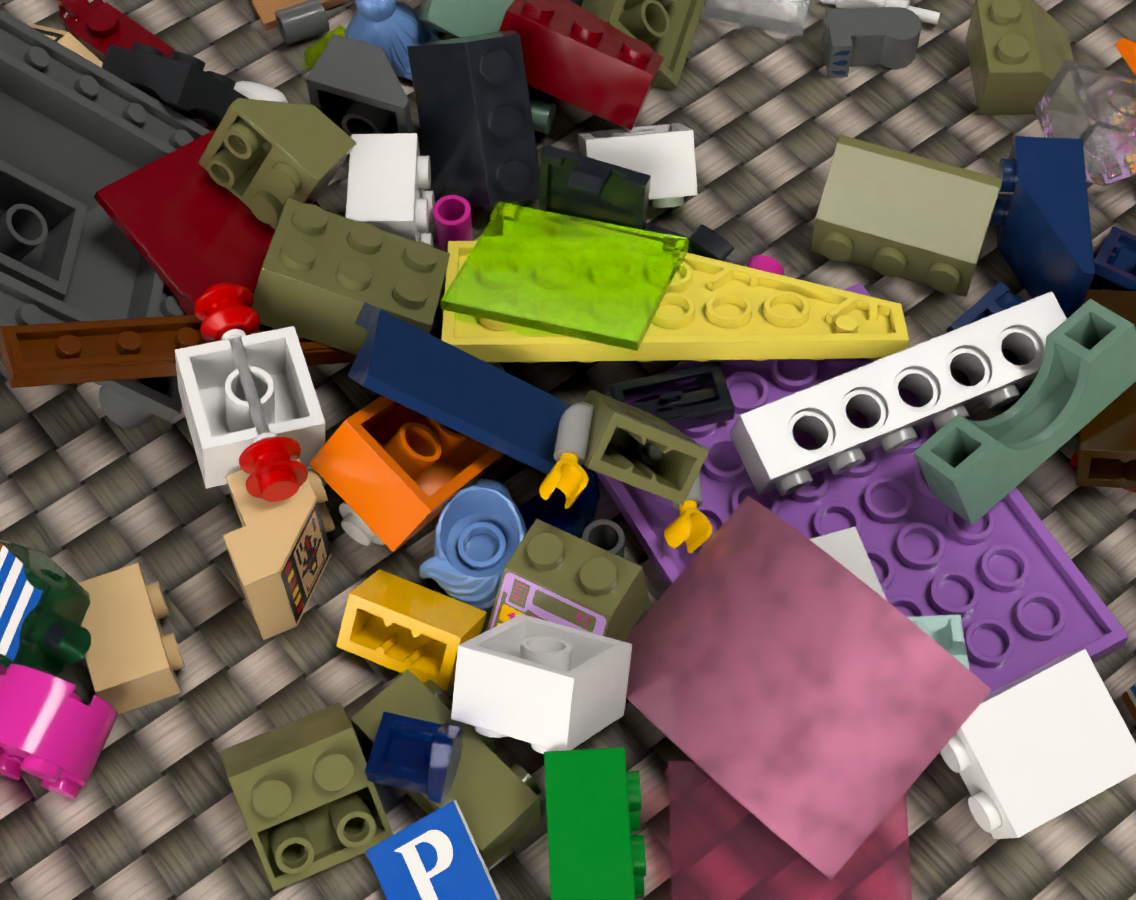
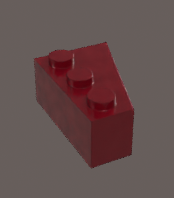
M514 0L506 10L499 31L513 29L520 34L527 85L631 131L642 112L664 57L654 52L645 42L629 37L570 0Z

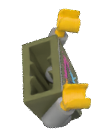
M593 390L587 393L583 402L575 403L565 410L559 422L554 450V459L557 463L539 487L540 496L544 500H547L557 487L566 496L565 508H570L589 481L588 475L580 466L583 464L590 470L671 500L673 507L680 511V516L664 530L665 539L670 547L675 549L685 541L687 551L691 554L708 540L713 531L709 519L701 511L697 510L703 504L700 469L710 450L662 419Z

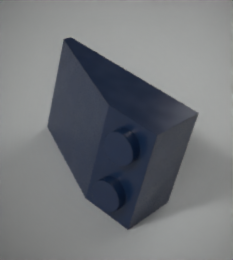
M1015 136L1009 159L1001 158L999 162L997 178L1003 179L989 226H996L997 248L1031 299L1052 291L1063 313L1068 318L1083 305L1095 275L1083 140Z

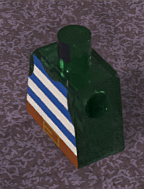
M0 540V665L9 667L10 664H16L57 676L62 672L65 662L75 663L81 660L89 651L91 634L81 624L91 603L90 594L44 552Z

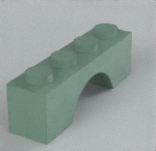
M1092 299L1083 304L1046 337L1045 354L1039 372L1029 389L1012 407L1002 414L984 421H972L957 414L913 452L932 495L971 525L976 523L1136 382V329L1134 324Z

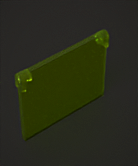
M499 202L490 215V222L442 297L441 309L638 351L676 271L680 270L687 255L689 239Z

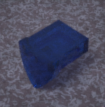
M383 712L365 769L367 781L426 794L429 801L443 803L450 792L458 770L463 747L462 727L449 723L442 725Z

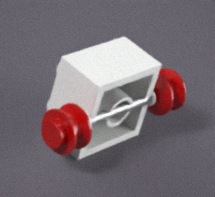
M219 283L208 288L194 305L195 315L202 321L200 327L202 338L208 343L175 349L178 391L205 488L227 484L225 476L243 470L245 473L251 474L245 484L246 490L250 495L263 498L269 502L286 500L296 494L299 487L306 481L308 477L306 467L311 466L309 462L325 444L326 423L295 327L291 326L254 334L260 326V317L252 309L254 299L251 291L244 286Z

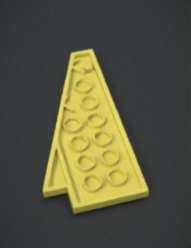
M504 211L503 240L448 241L450 257L446 269L441 340L484 362L536 363L579 361L591 363L595 361L651 362L667 360L705 362L709 360L765 361L768 359L824 360L856 358L879 360L905 350L909 345V336L900 303L520 212Z

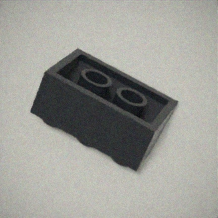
M511 29L407 46L425 156H430V190L434 191L435 203L447 195L461 196L469 202L470 206H495L538 199L540 167L520 34Z

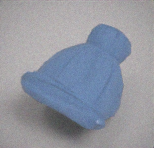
M355 0L357 10L345 30V38L364 41L370 45L382 48L396 76L412 80L407 46L441 41L437 35L440 31L418 20L416 12L405 2L399 0Z
M481 478L473 482L468 488L460 490L450 502L445 504L436 526L434 556L426 560L419 568V575L422 579L433 578L451 598L487 612L493 610L504 567L527 534L523 517L517 505L511 499L509 489L498 480Z

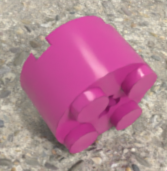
M1 664L0 774L19 780L23 771L41 778L42 782L40 785L45 789L67 798L76 799L81 787H85L117 719V710L96 695L93 696L89 706L83 704L82 698L73 693L76 685L56 676L16 664H10L8 669H6Z

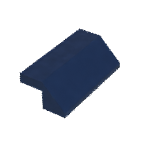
M366 302L364 303L355 324L369 331L347 375L348 377L384 397L543 473L548 474L557 463L554 459V450L561 416L571 404Z

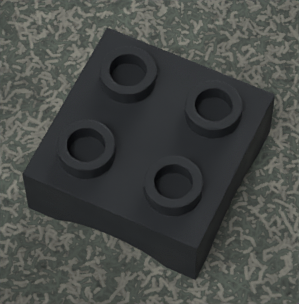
M134 42L132 50L109 45L101 67L185 117L206 121L214 130L218 128L231 103L237 98L249 99L234 90L236 82L231 78L216 72L203 71L206 63L182 52H174L172 59L164 57L165 54L142 43Z

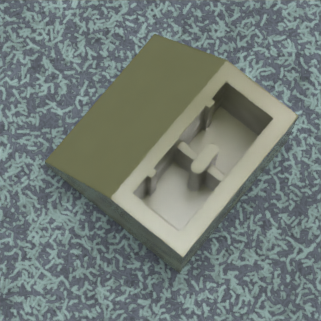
M237 98L229 106L198 164L208 171L211 178L217 184L226 187L245 203L260 221L269 224L276 230L287 197L305 204H314L320 198L357 142L314 105Z
M340 702L220 751L228 780L273 892L361 855L366 850L393 835L355 731Z

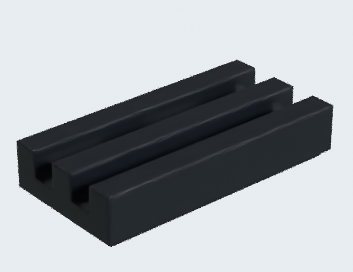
M719 361L608 384L607 396L623 403L661 394L659 399L630 404V406L662 419L679 431L734 419L735 407ZM712 383L714 386L712 388L692 391L683 394L682 391H679L683 389L703 386Z

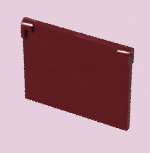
M217 129L96 191L94 195L95 200L180 301L178 305L187 315H195L194 305L197 299L208 288L219 283L244 286L254 294L261 268L275 233V229L269 224L260 221L245 203L226 187L217 184L211 178L208 171L198 164ZM317 201L313 204L322 208Z

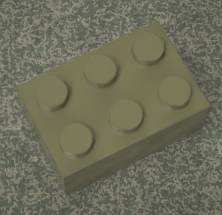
M287 197L261 268L253 295L254 303L252 309L258 313L260 324L275 329L294 326L297 336L358 355L369 331L355 324L365 302L429 334L450 253L434 248L427 243L413 241L378 229L372 224L361 223L325 211L316 205L305 204Z

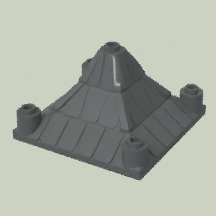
M1 9L0 326L187 315L178 305L180 301L95 200L94 195L96 191L211 131ZM177 376L93 382L97 385H102L99 390L101 407L107 417L118 426L126 428L138 427L155 415L169 421L181 413L182 402L178 391Z

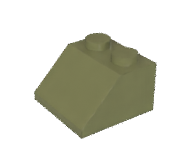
M975 0L966 36V44L978 115L1081 113L1083 105L1068 31L1034 0Z

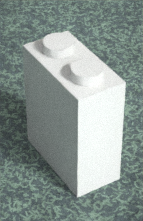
M1086 649L1059 656L989 693L940 750L945 763L952 771L960 773L971 794V797L968 798V805L975 821L985 832L991 833L993 839L1019 838L1136 774V743Z

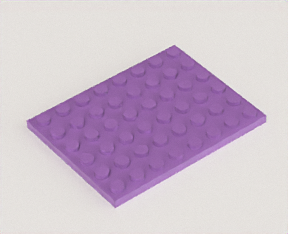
M861 282L844 289L870 296ZM866 358L824 360L768 359L765 361L709 360L705 362L689 360L665 371L670 372L719 361L735 407L733 420L680 431L710 450L700 469L703 504L697 510L701 511L709 519L713 531L708 540L691 554L687 551L685 541L674 549L668 545L665 539V528L680 516V511L673 507L671 500L595 471L668 589L747 496L769 509L808 539L856 527L885 597L892 606L906 617L961 614L969 669L991 689L989 693L1062 655L1086 649L1092 662H1095L1122 648L1129 637L1016 487L973 525L932 495L913 452L937 432L934 425L917 431L918 438L899 450L885 453L881 446L863 453L866 458L865 461L845 472L833 474L829 467L811 475L813 481L809 485L791 494L780 496L778 490L775 489L761 496L758 495L729 434L739 415L877 360ZM712 383L703 386L683 389L679 391H682L683 394L692 391L712 388L714 386ZM898 389L901 399L906 404L912 407H920L919 400L913 392L906 389ZM661 394L626 401L625 403L630 405L659 399ZM853 409L846 410L847 418L853 425L864 429L869 428L868 420L861 412ZM802 430L793 431L794 440L800 447L807 450L817 449L816 440L811 434Z

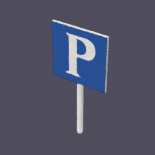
M457 800L451 801L366 850L387 900H501Z

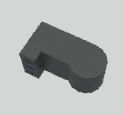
M901 7L826 9L821 42L827 77H848L849 67L881 64L885 67L896 69L908 66L915 59L922 26L919 16L913 11Z

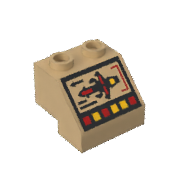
M313 467L307 469L308 477L299 487L297 493L286 500L269 502L263 498L250 495L246 490L245 484L251 474L245 473L243 470L225 476L242 527L224 534L223 538L242 591L263 640L298 626L331 557L326 533L335 530L325 503L328 501L325 489L317 471Z

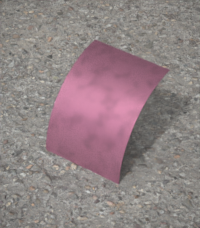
M748 495L632 630L625 641L632 644L626 698L709 776L830 880L835 877L992 691L955 657L851 571L790 524Z

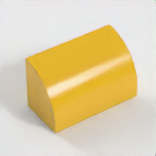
M379 569L349 593L336 647L399 673H403L408 669L421 682L425 683L428 680H432L443 691L447 692L455 682L458 645L481 634L488 612Z

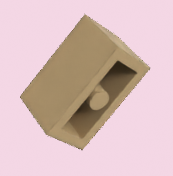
M136 563L66 587L97 697L113 706L119 715L181 693L175 671L185 668V663L175 633L164 635L159 619L170 614L159 581L148 584L139 564Z

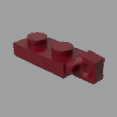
M54 0L58 4L60 18L65 21L63 23L65 30L72 34L102 62L105 59L109 45L132 50L134 42L151 46L165 54L164 57L173 58L174 48L107 2L104 3L102 0H93L91 3L88 0Z

